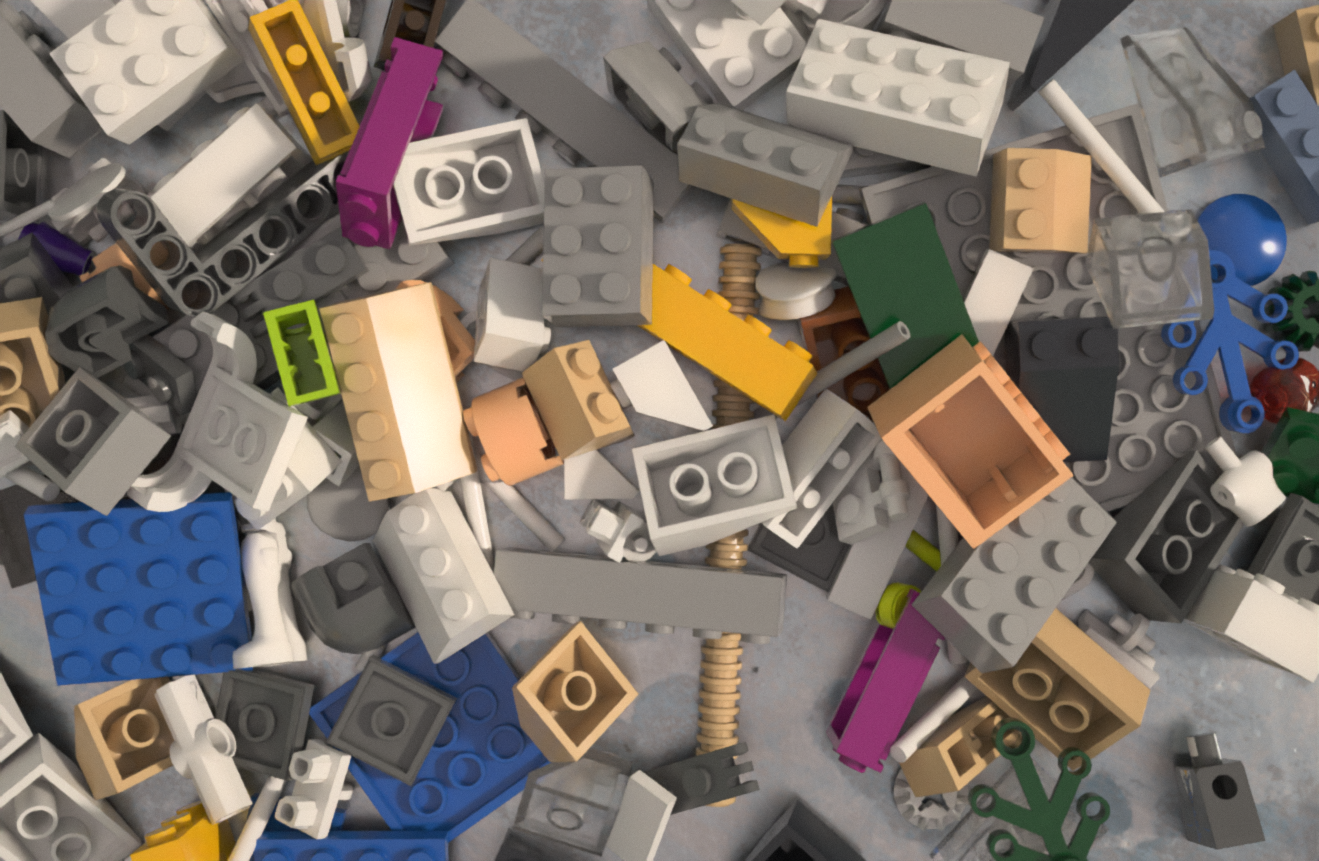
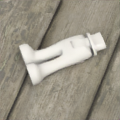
M275 518L257 531L248 521V524L241 525V532L247 533V536L241 542L240 554L242 570L254 613L255 631L252 641L233 652V669L267 667L307 661L306 644L298 629L292 593L289 587V569L291 567L292 553L287 548L284 526L282 523L276 522Z

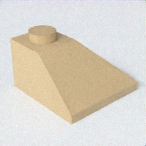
M169 677L132 679L74 706L76 759L95 801L118 794L173 766L170 758V746L174 739L154 696L157 693V689L170 682Z

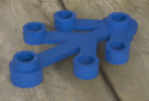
M1218 250L1202 251L1196 254L1187 266L1186 281L1190 287L1187 296L1173 320L1165 323L1161 331L1162 340L1167 346L1171 348L1189 347L1196 339V328L1193 323L1207 303L1210 322L1186 364L1174 373L1173 386L1179 393L1184 395L1202 393L1208 383L1205 371L1218 350L1229 397L1220 406V421L1229 431L1251 433L1262 425L1265 411L1260 400L1251 396L1239 344L1261 356L1269 368L1276 370L1292 368L1298 361L1299 352L1292 342L1274 341L1233 316L1228 297L1252 309L1254 318L1261 323L1281 321L1287 314V302L1279 294H1263L1236 278L1234 263L1225 253ZM1212 265L1218 271V278L1214 283L1207 276L1208 269ZM1268 300H1271L1275 306L1274 314L1271 317L1267 316L1264 311V306ZM1177 325L1182 326L1184 329V338L1180 342H1177L1173 337V330ZM1279 347H1282L1286 352L1285 360L1281 364L1276 360V351ZM1191 371L1196 377V382L1191 389H1188L1184 379L1186 374ZM1249 406L1251 418L1245 423L1242 420L1241 413L1244 407Z

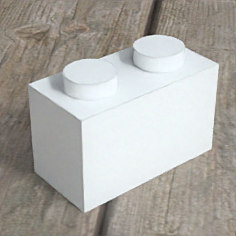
M490 258L479 285L473 362L524 372L535 363L538 355H546L550 343L551 329L544 327V317L542 316V268Z

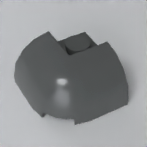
M120 265L113 266L69 289L50 308L45 330L48 353L56 361L76 372L80 367L95 378H98L131 361L129 344L168 324L169 319L164 305L135 287L131 270Z
M363 543L324 566L312 568L294 580L289 586L310 629L324 645L340 653L362 654L375 650L416 628L396 586L391 585L370 543Z

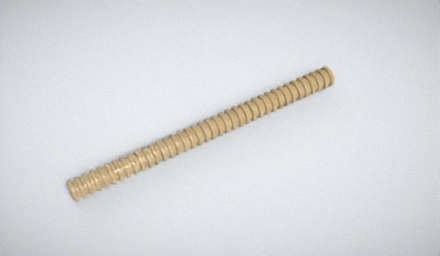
M725 244V246L720 247V254L724 255V261L719 263V269L723 270V276L718 278V283L723 285V289L718 292V295L732 304L728 311L741 320H744L747 314L754 317L759 314V308L755 307V301L760 299V294L755 292L756 272L761 270V264L757 263V257L762 255V250L751 244ZM720 379L713 381V386L718 387V394L713 395V401L717 402V409L712 410V416L716 417V424H712L711 429L749 421V418H754V411H750V404L755 403L754 401ZM742 530L706 545L705 548L710 550V556L705 557V563L710 567L742 570V566L747 565V559L743 558V552L748 551V545L743 543L744 537L748 536L749 530ZM722 632L721 639H706V644L701 645V652L705 654V659L700 660V667L704 668V673L699 675V681L704 683V687L699 689L698 694L699 697L703 698V702L698 704V711L702 713V717L697 719V725L702 729L696 735L697 741L701 743V746L696 748V756L729 747L739 742V737L737 734H734V730L739 728V720L735 719V715L740 713V706L736 705V700L741 698V692L736 690V686L741 684L742 680L741 676L737 675V670L742 669V662L738 661V655L743 654V648L738 646L741 640L740 633ZM736 797L708 804L705 806H729L736 802Z

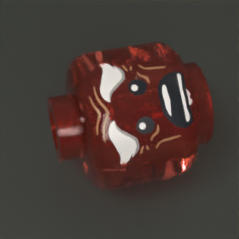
M1280 358L1277 361L1283 364L1285 358ZM1298 358L1297 363L1290 369L1282 370L1267 366L1255 374L1250 383L1251 396L1256 397L1262 403L1265 411L1264 419L1270 423L1277 424L1287 407L1308 412L1318 408L1319 371L1315 365L1304 358Z

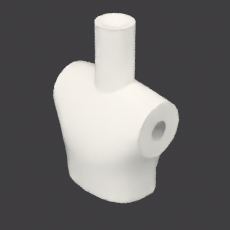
M1221 436L1215 438L1204 447L1223 471L1222 475L1211 486V495L1220 505L1235 513L1246 527L1255 525L1266 518L1286 499L1285 495L1277 487L1273 478L1272 463L1265 454L1254 450L1238 459Z

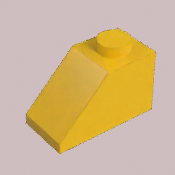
M832 197L817 227L735 199L731 200V210L778 259H789V267L815 268L818 267L819 260H826L831 255Z

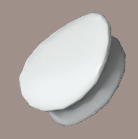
M785 262L760 270L755 279L756 290L762 296V301L759 304V314L769 319L791 320L811 316L823 311L831 305L836 297L832 286V281L837 276L835 268L789 267V262Z

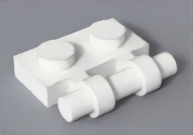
M882 439L833 501L838 538L841 542L852 545L889 529L886 510H888L889 519L892 521L904 520L909 517L906 503L910 499L908 482L902 480L900 460ZM880 470H881V475H882V480H883V483H882V484H881V482H880V477H879V471H880Z

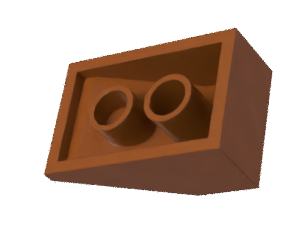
M849 286L834 290L835 299L823 311L797 319L803 347L813 356L809 363L814 366L816 371L821 370L869 340ZM877 358L827 388L859 410L872 422L874 421L867 407L890 390ZM820 392V393H818V394L816 395V399L819 398V396L822 394V392Z

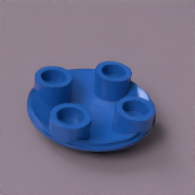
M1231 194L1221 197L1209 204L1204 210H1201L1194 220L1192 234L1194 256L1207 250H1218L1225 253L1234 263L1236 278L1250 286L1268 279L1278 269L1284 258L1287 236L1283 221L1269 203L1256 196ZM1213 265L1209 267L1207 272L1208 279L1211 282H1216L1218 278V271Z

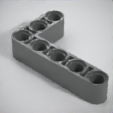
M349 153L340 154L318 165H315L312 160L195 253L189 248L154 201L144 193L127 189H113L106 192L99 200L97 217L104 229L169 308L191 317H196L203 311L211 314L339 211L333 173L338 163L344 166ZM305 191L309 197L310 205L305 214L301 215L297 209V199ZM130 199L136 206L137 215L130 225L124 227L118 220L117 211L123 201ZM269 220L273 226V236L268 243L263 244L259 237V231L262 224ZM163 240L168 247V256L163 264L155 267L150 259V251L155 243ZM232 250L235 253L237 263L233 271L225 275L221 268V260L226 252ZM194 280L199 288L198 297L193 303L185 305L182 300L183 288L187 283Z

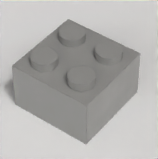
M79 367L17 442L15 447L65 493L107 516L152 459L157 456L171 435L119 393Z

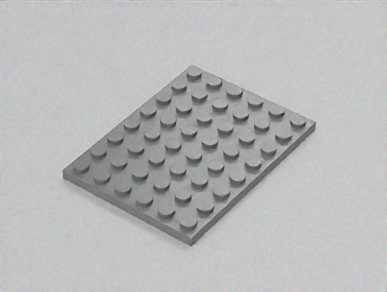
M1133 104L1088 118L1089 122L1170 217L1139 104ZM1065 125L986 150L977 177L932 166L859 189V194L868 224L925 202L961 296L964 299L986 249H989L993 154L1006 148L1059 149L1090 155V153ZM1092 157L1088 252L1086 254L995 252L1034 268L1010 321L1117 316L1119 370L1107 460L1064 462L1074 475L1072 478L1108 512L1127 506L1189 451L1197 450L1220 477L1223 473L1222 469L1204 448L1209 442L1219 436L1223 438L1235 455L1236 451L1230 431L1222 425L1219 418L1222 401L1211 363L1205 371L1208 383L1202 393L1184 395L1179 393L1173 386L1174 373L1186 364L1203 334L1197 317L1193 323L1196 328V339L1189 347L1171 348L1163 342L1161 337L1163 326L1168 321L1173 320L1190 290L1186 281V272L1175 233L1173 232L1168 237L1161 239ZM1177 325L1173 330V337L1177 342L1182 341L1184 338V329L1180 325ZM1003 334L993 357L1006 372ZM1191 371L1186 374L1184 379L1188 389H1191L1196 382V377Z

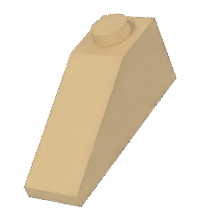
M987 696L953 714L905 762H899L914 796H929L962 789L1001 755L993 746L991 739L992 731L999 721L1011 717ZM1009 729L1003 735V742L1006 745L1014 744L1018 739V731L1016 729Z

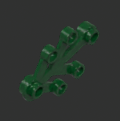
M1005 718L999 721L993 728L991 735L993 746L1004 758L1010 760L1030 809L999 797L996 791L986 784L976 785L970 790L968 794L969 806L980 817L987 818L993 816L1041 836L1048 854L1018 844L1016 838L1004 829H997L989 834L986 841L987 850L996 861H1088L1087 855L1100 825L1109 818L1110 806L1108 802L1095 792H1087L1079 797L1076 803V810L1081 819L1068 846L1061 827L1081 779L1088 776L1091 771L1092 764L1089 756L1076 747L1066 748L1059 754L1058 767L1061 773L1048 800L1030 756L1035 747V735L1032 729L1017 718ZM1009 729H1016L1018 731L1017 741L1011 745L1004 744V733ZM1073 756H1080L1082 759L1081 767L1076 771H1068V760ZM983 793L991 794V804L986 808H978L976 805L978 796ZM1093 801L1100 802L1098 814L1087 816V805ZM1000 839L1010 840L1008 851L1005 853L995 852V845Z

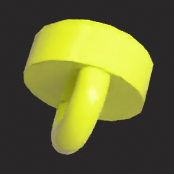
M899 582L887 585L875 610L877 622L882 626L894 629L907 603L908 597L906 596L910 588L920 593L921 591L916 586Z

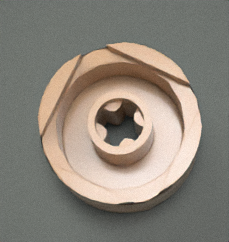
M523 377L473 398L472 407L463 410L468 430L474 437L479 436L485 450V454L481 455V461L488 478L492 482L501 479L506 485L512 486L564 464V460H561L560 456H556L554 449L556 447Z

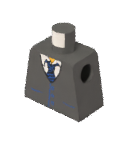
M1215 732L1187 736L1186 739L1192 763L1175 766L1187 840L1216 850L1265 841L1242 762L1240 760L1221 758Z

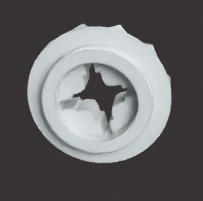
M901 768L894 783L895 804L907 822L919 827L923 831L926 829L944 830L952 822L960 821L961 813L965 806L969 804V783L959 791L942 793V800L945 802L943 806L940 803H935L933 800L924 804L921 801L925 796H914Z

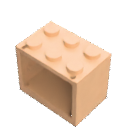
M962 334L867 407L881 439L973 549L1074 476L1062 461L1070 455L1068 450L983 343L980 341L972 347Z

